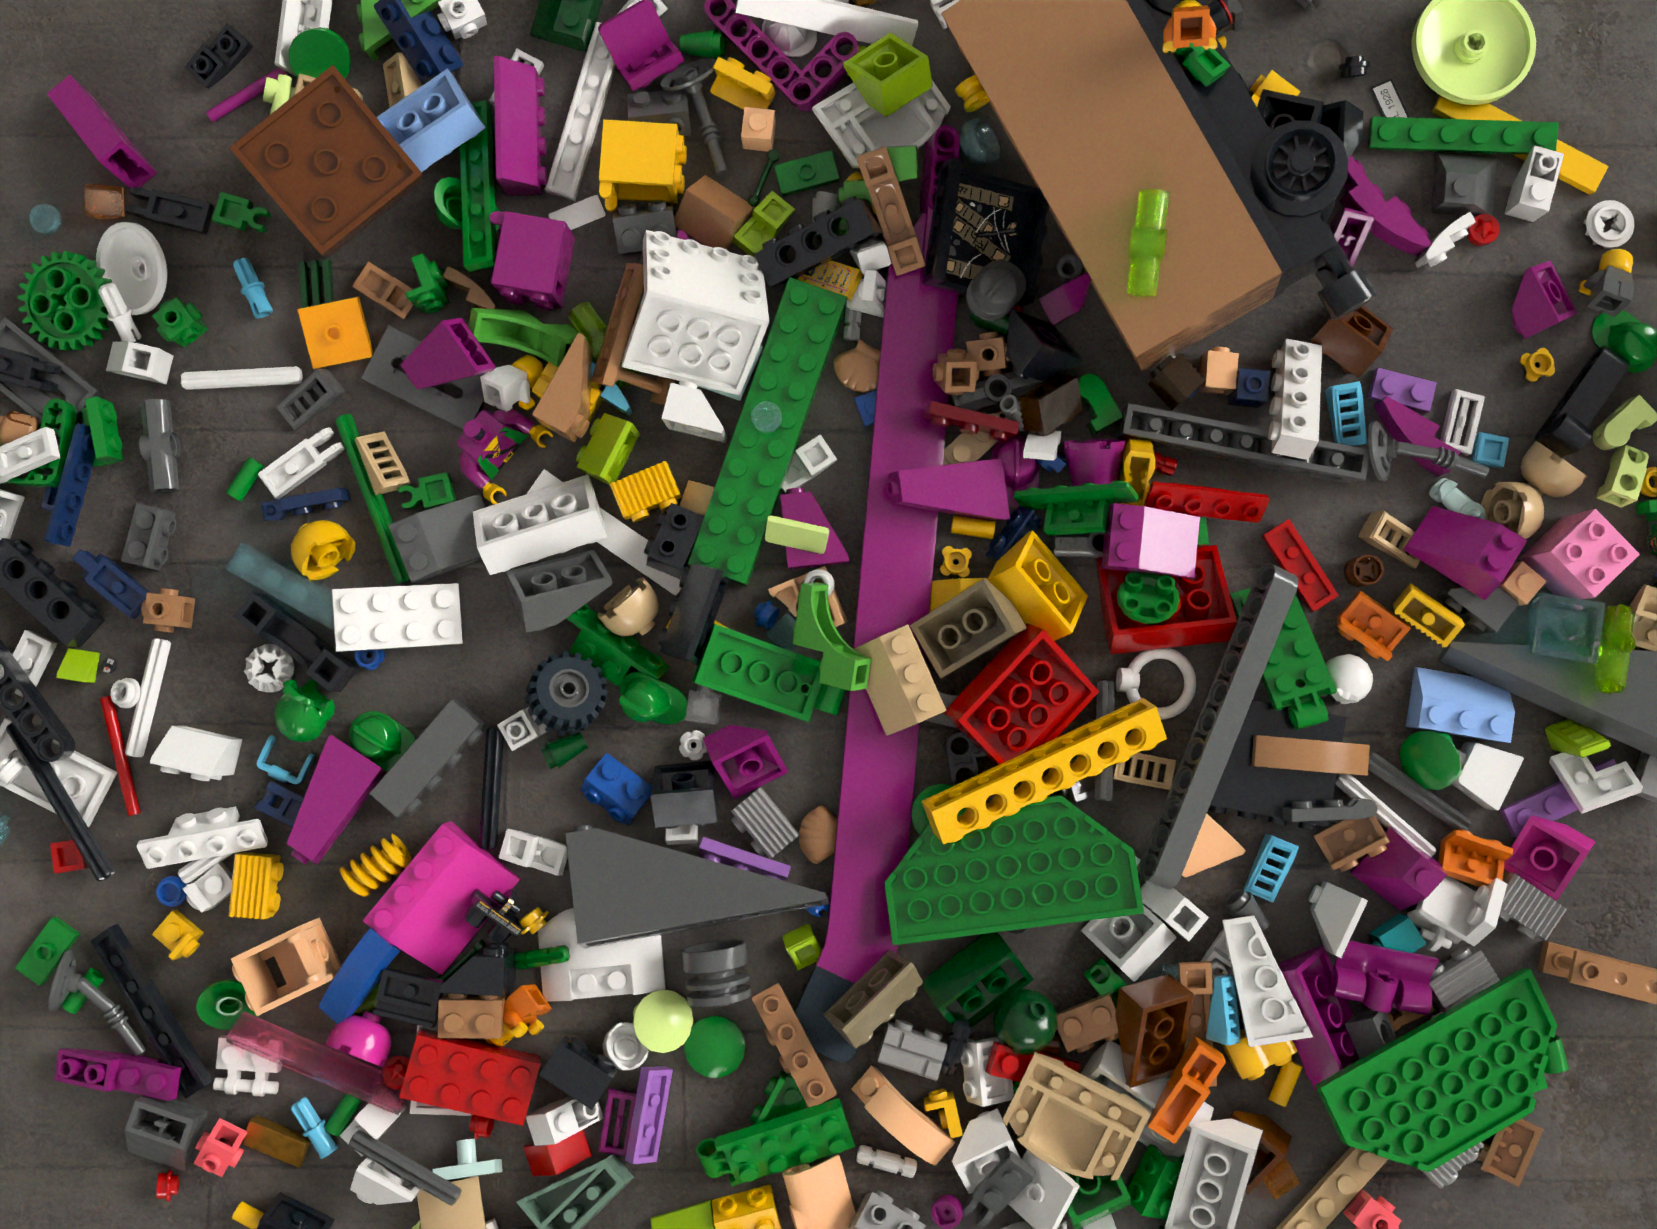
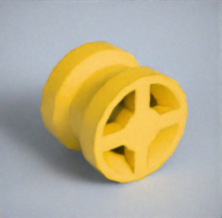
M976 75L965 79L955 88L957 96L962 97L964 100L963 107L966 112H973L990 101Z

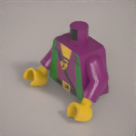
M514 409L508 412L497 410L494 413L486 410L481 411L474 420H469L465 423L464 433L457 440V446L462 451L460 454V469L462 473L478 489L483 488L484 498L493 504H498L493 499L496 491L505 497L507 493L500 486L488 481L490 479L493 480L528 437L526 434L530 433L531 438L543 448L547 446L539 439L540 436L548 434L553 437L552 433L545 426H534L533 421Z

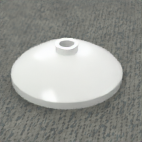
M120 222L112 225L105 231L98 244L96 267L105 269L102 278L111 279L112 283L116 285L126 307H130L132 310L130 315L146 314L160 303L167 286L168 270L165 255L156 238L145 227L132 222Z

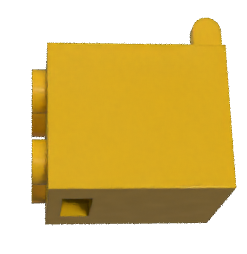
M603 119L599 194L605 199L607 211H616L618 200L646 202L664 200L666 203L678 204L679 194H684L685 176L682 175L681 164L686 165L687 147L684 146V135H679L677 124Z

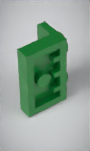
M781 1070L777 1078L771 1077L764 1090V1093L768 1096L762 1106L760 1104L756 1105L749 1121L753 1123L752 1125H756L805 1108L807 1103L791 1075Z

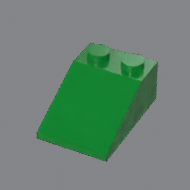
M1065 1172L1080 1186L1066 1211L1073 1229L1082 1228L1131 1205L1130 1194L1121 1176L1118 1180H1110L1111 1175H1093V1179H1088Z

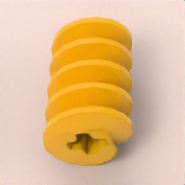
M391 834L392 843L385 838L380 840L382 850L372 845L370 850L373 856L370 857L365 852L360 853L361 864L354 859L350 860L351 871L344 866L340 867L341 876L352 892L366 897L372 892L371 889L380 888L382 882H389L392 874L399 875L402 867L406 868L411 863L410 852L395 834Z

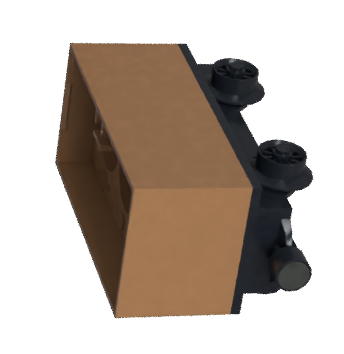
M960 0L941 14L971 72L977 76L990 99L989 104L1036 187L1040 188L1048 202L1049 209L1076 257H1079L1083 270L1085 273L1088 272L1091 277V284L1142 374L1160 364L1169 355H1176L1282 294L1288 286L1316 271V276L1323 287L1317 294L1332 320H1338L1375 298L1377 293L1361 267L1356 270L1353 269L1326 222L1335 206V199L1347 180L1349 159L1343 142L1331 128L1315 121L1294 120L1275 128L1268 127L1249 95L1246 83L1242 76L1234 69L1217 37V48L1214 50L1231 66L1223 76L1207 87L1202 82L1196 80L1191 72L1182 64L1185 60L1183 56L1174 52L1171 53V51L1164 53L1162 49L1164 28L1171 17L1173 8L1184 0ZM1195 0L1202 6H1209L1210 16L1216 25V36L1221 30L1232 24V17L1227 8L1228 0Z

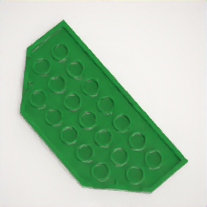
M1061 795L1047 797L1041 802L1028 804L1020 808L1016 814L1003 816L992 821L988 827L973 830L965 834L959 841L943 844L933 833L929 824L903 857V860L885 881L893 945L1144 913L1134 849ZM966 808L961 809L958 812L957 817L963 815L966 811Z
M1523 967L1315 1084L1342 1143L1430 1172L1533 1112L1536 1099L1533 1098L1538 1080L1542 1081L1549 1057L1545 1053L1550 1037L1554 1038L1557 1024L1531 969Z

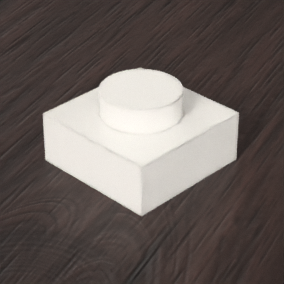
M693 824L681 825L673 829L666 828L665 841L667 845L698 843V826Z

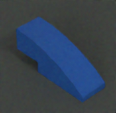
M370 928L333 978L318 1007L337 1024L352 1016L380 983L383 969L388 967L401 950Z

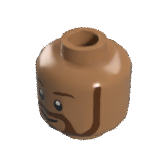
M17 411L8 412L6 416L1 415L0 445H5L41 428L40 419L36 416Z

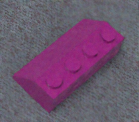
M494 56L496 179L506 196L542 195V185H547L546 167H542L541 156H546V139L541 137V126L546 125L545 108L540 107V97L545 96L544 78L539 77L534 66L505 57Z
M1323 945L1278 963L1313 1036L1292 1041L1305 1067L1306 1076L1310 1079L1315 1091H1317L1315 1084L1360 1060L1345 1026V1023L1353 1015L1348 1000L1330 995L1329 985L1333 966Z

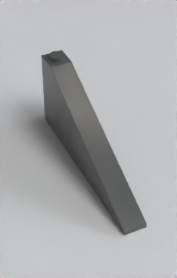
M1451 642L1439 655L1440 662L1657 758V651Z
M590 825L578 826L574 828V832L565 833L577 942L583 948L829 904L825 892L602 829L592 828Z

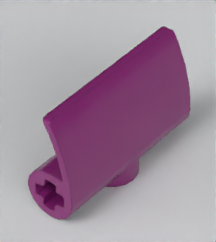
M1349 941L1342 957L1337 956L1330 978V995L1357 1002L1362 1001L1366 1007L1378 1012L1387 1013L1392 1008H1396L1397 1010L1428 1015L1432 1005V990L1429 982L1439 960L1435 957Z

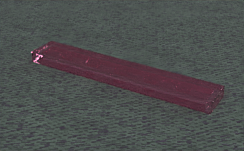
M244 1011L227 1036L226 1042L396 1115H399L407 1100L399 1098L401 1089H391L385 1085L382 1080V1070Z

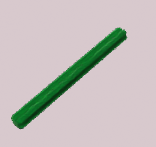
M351 414L338 416L335 421L395 582L397 584L407 583L410 581V577L388 526L393 522L382 494L375 495L355 442V438L360 437L353 416Z

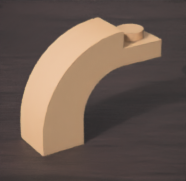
M871 1065L851 1088L865 1104L864 1108L891 1135L928 1163L936 1166L955 1144V1141L945 1130H942L941 1125L936 1120L926 1116L908 1102L874 1066Z

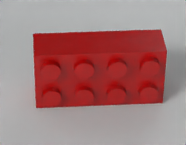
M419 1027L399 1098L523 1126L541 1064L540 1056L467 1038H438L437 1031Z

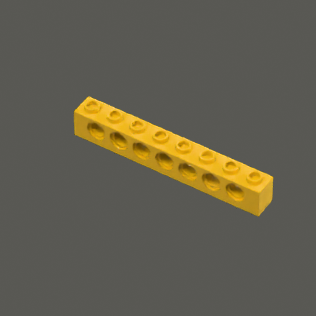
M1141 698L921 801L933 833L943 844L959 841L965 834L973 830L984 829L992 821L1003 816L1014 815L1020 808L1028 804L1041 802L1048 795L1058 790L1071 788L1075 782L1083 778L1096 776L1103 769L1113 764L1126 762L1130 756L1140 751L1155 748L1157 743L1167 739L1157 707L1146 699ZM1132 729L1130 735L1125 738L1127 732ZM1105 742L1103 748L1098 751L1100 744ZM1077 755L1076 760L1070 764L1071 759ZM1050 768L1048 774L1042 777L1043 772ZM1022 781L1021 786L1014 790L1015 785ZM994 794L992 801L986 803L987 798ZM966 808L965 813L957 817L958 812Z

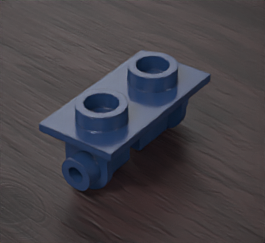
M1019 506L1018 509L1010 514V519H1007V525L1002 532L991 541L990 549L986 556L999 560L1028 532L1033 530L1036 533L1041 527L1039 523L1042 519L1034 514L1035 511L1033 509Z

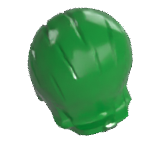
M291 679L283 682L284 689L282 691L284 694L276 704L274 717L279 731L291 741L308 742L315 740L326 727V722L334 715L335 707L333 700L328 699L316 690L318 682L314 679H309L300 688L297 686L296 680Z

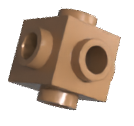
M997 332L979 334L980 340L966 342L967 353L977 361L979 371H983V376L1001 375V368L1008 367V361L1010 360L1006 357V338H998ZM989 348L994 351V358L992 360L987 357V350Z
M949 349L945 354H938V363L933 365L934 382H937V385L949 395L975 392L976 381L979 377L977 361L963 349Z
M159 588V594L147 593L141 607V613L144 617L143 623L154 624V631L174 633V627L192 628L195 598L178 596L179 590Z

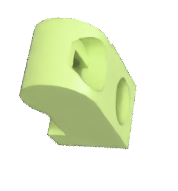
M1640 395L1627 399L1594 430L1593 442L1596 447L1602 450L1620 447L1628 442L1633 430L1653 425L1657 421V413Z
M1626 444L1618 447L1612 455L1605 483L1599 487L1596 498L1621 508L1637 501L1647 470L1648 453Z

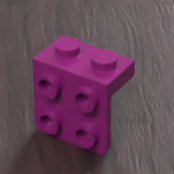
M650 0L637 2L601 23L598 27V31L617 69L632 91L647 87L653 79L661 74L671 73L680 63L684 62L680 51L670 41Z

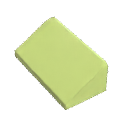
M772 515L768 516L765 534L767 542L819 554L825 553L829 536L828 528Z

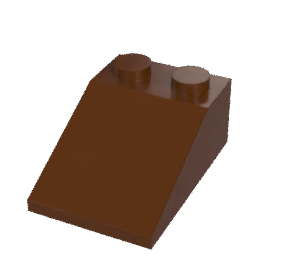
M1171 974L1119 988L1115 1015L1126 1085L1130 1088L1172 1075L1183 1056L1194 994Z

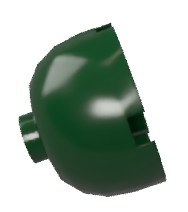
M1022 989L1012 992L1000 1002L993 1015L994 1029L1002 1043L1006 1041L1009 1046L1013 1047L1011 1051L1021 1055L1029 1056L1039 1053L1052 1041L1058 1028L1057 1013L1053 1004L1038 991Z

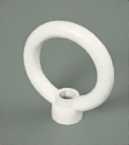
M1174 649L1145 650L1132 660L1128 668H1118L1115 681L1117 692H1126L1130 703L1141 699L1138 688L1140 684L1139 672L1142 667L1155 659L1169 660L1181 670L1184 678V688L1181 696L1175 703L1167 707H1157L1161 720L1175 717L1190 705L1195 695L1196 675L1188 659Z

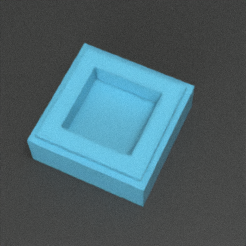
M1483 432L1476 433L1471 461L1488 467L1503 468L1509 438Z

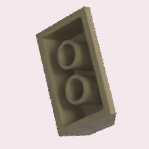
M986 578L910 625L940 679L957 672L1027 629L1013 603Z
M889 950L823 1015L840 1035L856 1049L859 1045L867 1043L872 1038L873 1031L881 1023L888 1022L895 1015L896 1009L904 1001H908L915 996L918 987L923 981L912 962Z

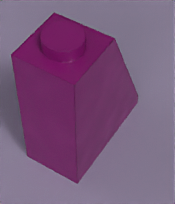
M462 318L441 321L400 364L408 379L417 390L484 374L496 368Z
M791 488L786 490V494L780 495L783 518L826 527L829 530L824 554L786 546L788 569L849 564L846 550L812 493L805 492L804 488Z

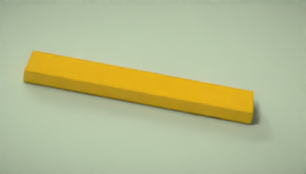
M1441 95L1431 111L1444 119L1521 121L1489 103L1466 105L1450 101ZM1557 139L1556 152L1564 154L1558 179L1588 195H1592L1596 192L1609 166ZM1512 154L1524 161L1528 156L1523 154Z

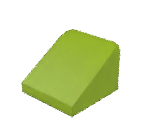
M68 648L57 671L56 678L95 683L100 653Z
M809 923L783 935L785 948L797 970L817 962L822 948Z

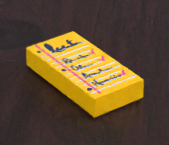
M829 261L801 275L798 280L846 296L847 300L851 301L864 274H862L860 269Z

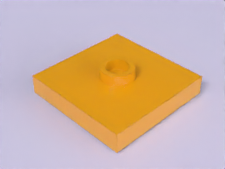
M359 297L297 309L313 369L373 356L374 353Z

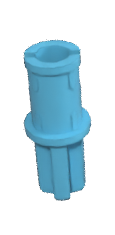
M248 258L235 260L233 267L243 287L240 291L248 299L254 317L258 319L269 316L274 311L263 290L265 287L264 283L259 282Z
M304 1097L296 1101L291 1106V1111L304 1130L302 1135L304 1137L308 1136L320 1159H323L334 1152L338 1145L335 1144L329 1132L325 1130V1119L321 1120L308 1098Z

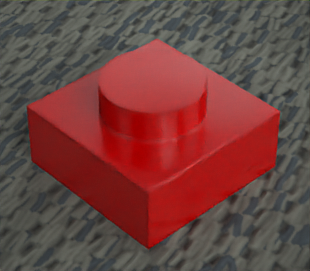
M73 840L50 843L54 874L89 868Z

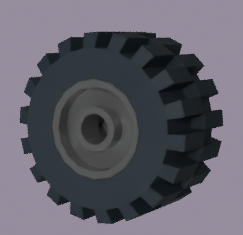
M562 652L559 658L556 654L549 656L547 662L543 660L537 669L534 670L528 683L525 701L526 704L530 705L528 708L529 715H535L536 719L534 722L538 726L542 723L547 726L545 731L549 733L556 729L558 730L557 735L564 736L566 731H569L570 735L577 734L580 729L584 731L596 720L605 705L604 701L607 698L608 690H604L607 684L606 678L599 677L602 673L599 666L595 669L591 666L594 662L590 658H587L586 661L581 660L582 654L575 653L574 657H569V652Z

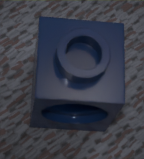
M1239 368L1237 370L1236 389L1229 394L1228 405L1259 408L1268 401L1270 371Z

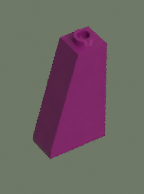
M70 74L46 93L96 159L130 189L132 187L140 188L157 174L155 169L93 96Z
M1002 458L898 470L889 473L887 492L892 497L893 504L990 521L1010 519Z
M330 735L326 740L286 843L294 849L290 855L305 865L309 860L318 865L368 798L369 793L385 775L381 767L333 735Z

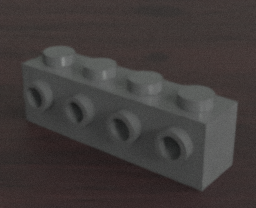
M451 700L369 794L397 818L407 814L409 816L413 815L423 803L420 801L421 797L427 791L433 792L443 780L440 777L447 768L453 769L463 758L462 750L468 744L473 746L483 735L481 729L486 723L460 700Z

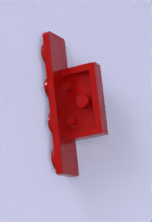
M1152 482L1143 505L1145 507L1192 516L1259 523L1269 503V497L1265 494L1231 491L1221 488L1170 482Z

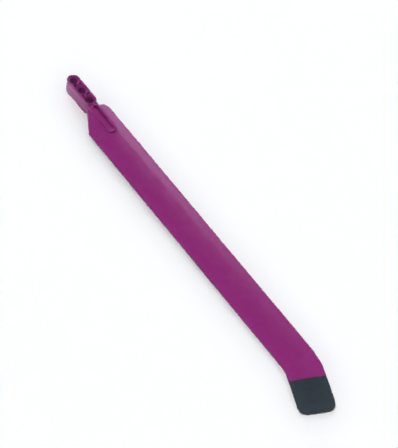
M949 125L939 127L925 144L920 197L922 215L913 225L924 261L926 260L934 207L932 197H935L938 181L935 167L939 168L941 164L951 157L959 158L960 136L957 130ZM938 138L946 142V149L939 145ZM892 261L888 266L853 649L907 624L910 627L911 624L929 614L938 512L893 504L892 497L887 492V480L889 479V473L894 471L943 465L946 427L930 424L931 419L923 418L925 405L930 401L948 405L949 394H946L937 385V382L933 380V365L938 363V354H945L947 350L953 349L958 293L922 284L924 267L896 276ZM911 629L912 634L916 640V643L925 661L926 653L922 648L920 642L918 641L917 637L915 636L913 630ZM866 689L849 691L828 927L824 946L794 1011L816 1053L837 1062H847L852 1059L859 1046L855 1049L823 1014L889 950L897 953L898 945L892 944L885 881L908 852L919 733L918 723L886 736Z

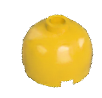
M328 520L314 521L304 524L296 533L291 543V558L304 577L306 575L309 580L313 581L325 579L339 571L334 566L343 558H345L347 563L350 561L355 552L356 543L339 524Z

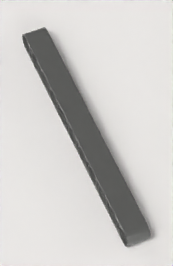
M1266 563L1256 574L1141 859L1139 876L1146 882L1166 889H1172L1178 884L1298 587L1296 575L1274 564Z

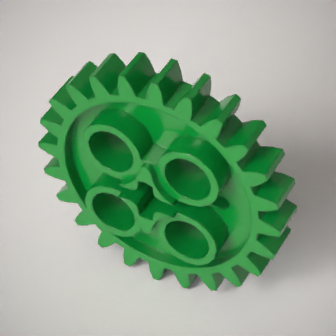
M63 251V254L52 252L51 257L41 256L42 264L31 263L35 271L34 273L24 272L25 277L29 280L28 284L19 283V286L26 291L25 294L17 296L18 299L25 301V305L18 308V311L26 312L28 315L22 322L31 324L32 327L29 333L39 335L38 341L48 343L50 348L71 351V349L82 350L83 346L92 347V338L103 339L99 331L100 329L110 330V327L105 323L109 313L98 290L100 286L112 283V280L102 278L105 269L96 267L97 262L86 259L85 255ZM64 275V283H63V285H62V284H61V279H62V276ZM88 292V300L86 302L85 295ZM47 301H49L48 310L46 309ZM71 318H73V325H72V327L70 326V320H71Z

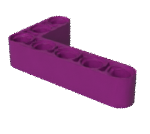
M706 0L704 4L705 13L713 25L720 32H723L725 37L761 73L771 78L770 82L800 111H811L813 106L820 103L847 74L843 62L860 52L854 35L849 32H840L801 71L745 14L736 13V5L731 0ZM719 6L727 7L722 16H714L716 8ZM739 27H748L744 36H734L735 31ZM845 44L853 46L850 54L845 56L838 54L841 46ZM759 48H769L765 57H755L756 51ZM828 66L832 68L828 77L820 78L817 76L818 71L822 67ZM781 68L790 69L786 78H776V73ZM801 89L811 90L807 99L798 100L796 98L797 93Z

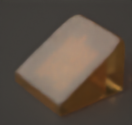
M84 184L86 214L94 219L124 218V188Z
M1285 1158L1262 1180L1275 1200L1300 1183Z

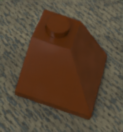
M1234 1111L1227 1119L1232 1118L1263 1130L1245 1193L1249 1194L1286 1156L1292 1136L1265 1115Z

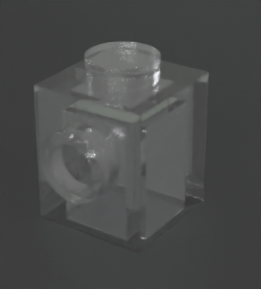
M702 685L697 686V691L689 690L685 721L718 725L723 694H716L714 689Z

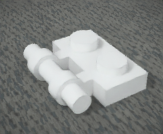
M228 1035L219 1037L216 1069L228 1070L227 1078L216 1077L213 1089L225 1091V1094L236 1095L238 1092H250L253 1096L261 1097L265 1096V1094H277L279 1082L268 1081L269 1073L281 1071L284 1039ZM241 1071L256 1072L255 1079H241Z

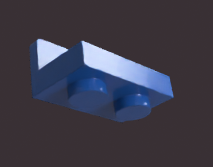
M606 753L585 778L580 790L589 802L599 804L606 809L612 819L629 825L650 798L652 786Z

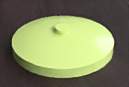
M1432 0L1419 16L1412 36L1414 63L1426 84L1442 97L1466 105L1490 103L1510 93L1528 74L1536 52V36L1532 21L1526 10L1517 0Z

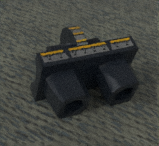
M478 889L472 893V904L465 913V920L472 926L479 928L487 917L493 920L494 923L487 930V933L498 944H502L511 934L518 937L523 931L519 926L518 921L520 919L512 914H517L521 908L514 903L517 893L512 889L507 890L504 894L495 890L491 898Z

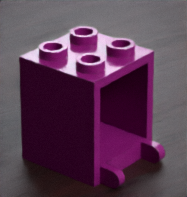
M499 211L492 212L490 220L493 224L500 226V239L491 284L503 298H506L505 301L510 304L524 305V302L535 303V307L552 311L553 307L563 308L575 244V237L565 221L505 211V213Z

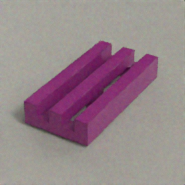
M611 1087L608 1089L598 1152L626 1156L637 1092L634 1091L632 1093L623 1089L619 1091ZM614 1098H620L612 1146H607ZM626 1100H631L624 1148H619Z

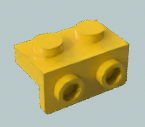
M718 57L713 67L717 77L710 92L714 96L744 110V107L768 109L776 94L773 84L770 83L771 78L759 71H755L752 74L744 70L745 66L734 58L728 57L726 61Z
M771 1185L712 1200L715 1229H782V1222L774 1202Z

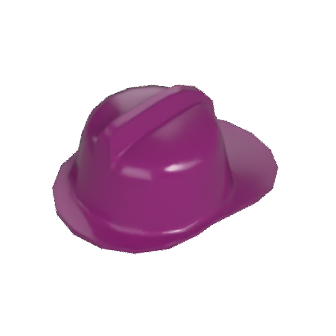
M1015 435L1010 439L1007 438V441H998L991 455V459L1002 458L1008 506L1011 507L1020 506L1013 498L1015 491H1023L1031 487L1038 488L1039 486L1038 459L1023 458L1027 438Z

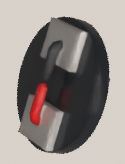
M107 658L103 660L101 668L105 673H113L117 668V663L114 659Z

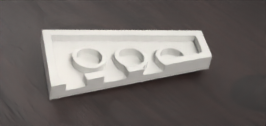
M1249 915L1222 920L1248 1046L1253 1047L1313 1037L1255 916Z

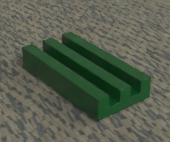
M322 259V261L310 260V262L298 261L301 308L311 307L308 272L310 269L313 306L321 305L318 269L322 268L325 303L334 302L331 261L329 259Z

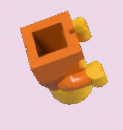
M1184 0L1173 8L1171 17L1163 31L1164 42L1162 49L1164 53H1168V51L1173 53L1177 48L1189 47V43H1193V47L1203 46L1204 50L1217 48L1216 25L1210 16L1208 5L1202 6L1195 0Z
M536 984L521 985L506 999L503 1014V1037L501 1039H486L488 1043L502 1047L514 1037H522L527 1031L531 1035H537L543 1030L544 1025L537 1019V1015L547 1014L552 1008Z

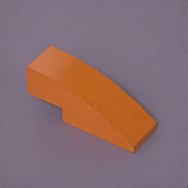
M1195 1036L1167 1082L1147 1126L1175 1144L1210 1094L1209 1086L1226 1063L1223 1054Z

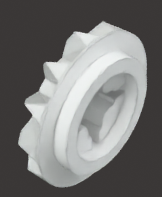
M1614 200L1597 203L1588 211L1587 218L1583 222L1587 228L1585 235L1591 237L1593 245L1599 244L1604 249L1617 248L1630 239L1634 231V218L1631 211L1624 204ZM1614 217L1611 224L1612 229L1604 233V222Z
M264 644L254 648L250 656L245 659L247 663L244 673L247 675L248 683L253 685L258 691H279L284 688L283 682L291 680L293 677L294 662L292 657L275 644ZM262 660H265L267 663L276 662L275 666L272 667L274 676L269 673L260 675L265 668Z

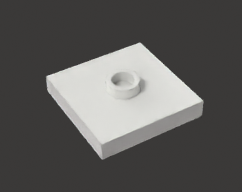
M1026 1150L1022 1160L1036 1170V1175L1008 1205L1034 1229H1057L1080 1186L1064 1171L1049 1165L1029 1150Z

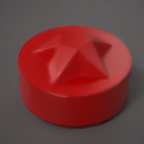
M1480 214L1474 218L1476 223L1466 229L1468 232L1466 236L1472 244L1486 246L1498 237L1500 225L1492 215Z
M394 1056L386 1061L382 1069V1080L387 1087L396 1090L402 1088L410 1059L404 1056Z

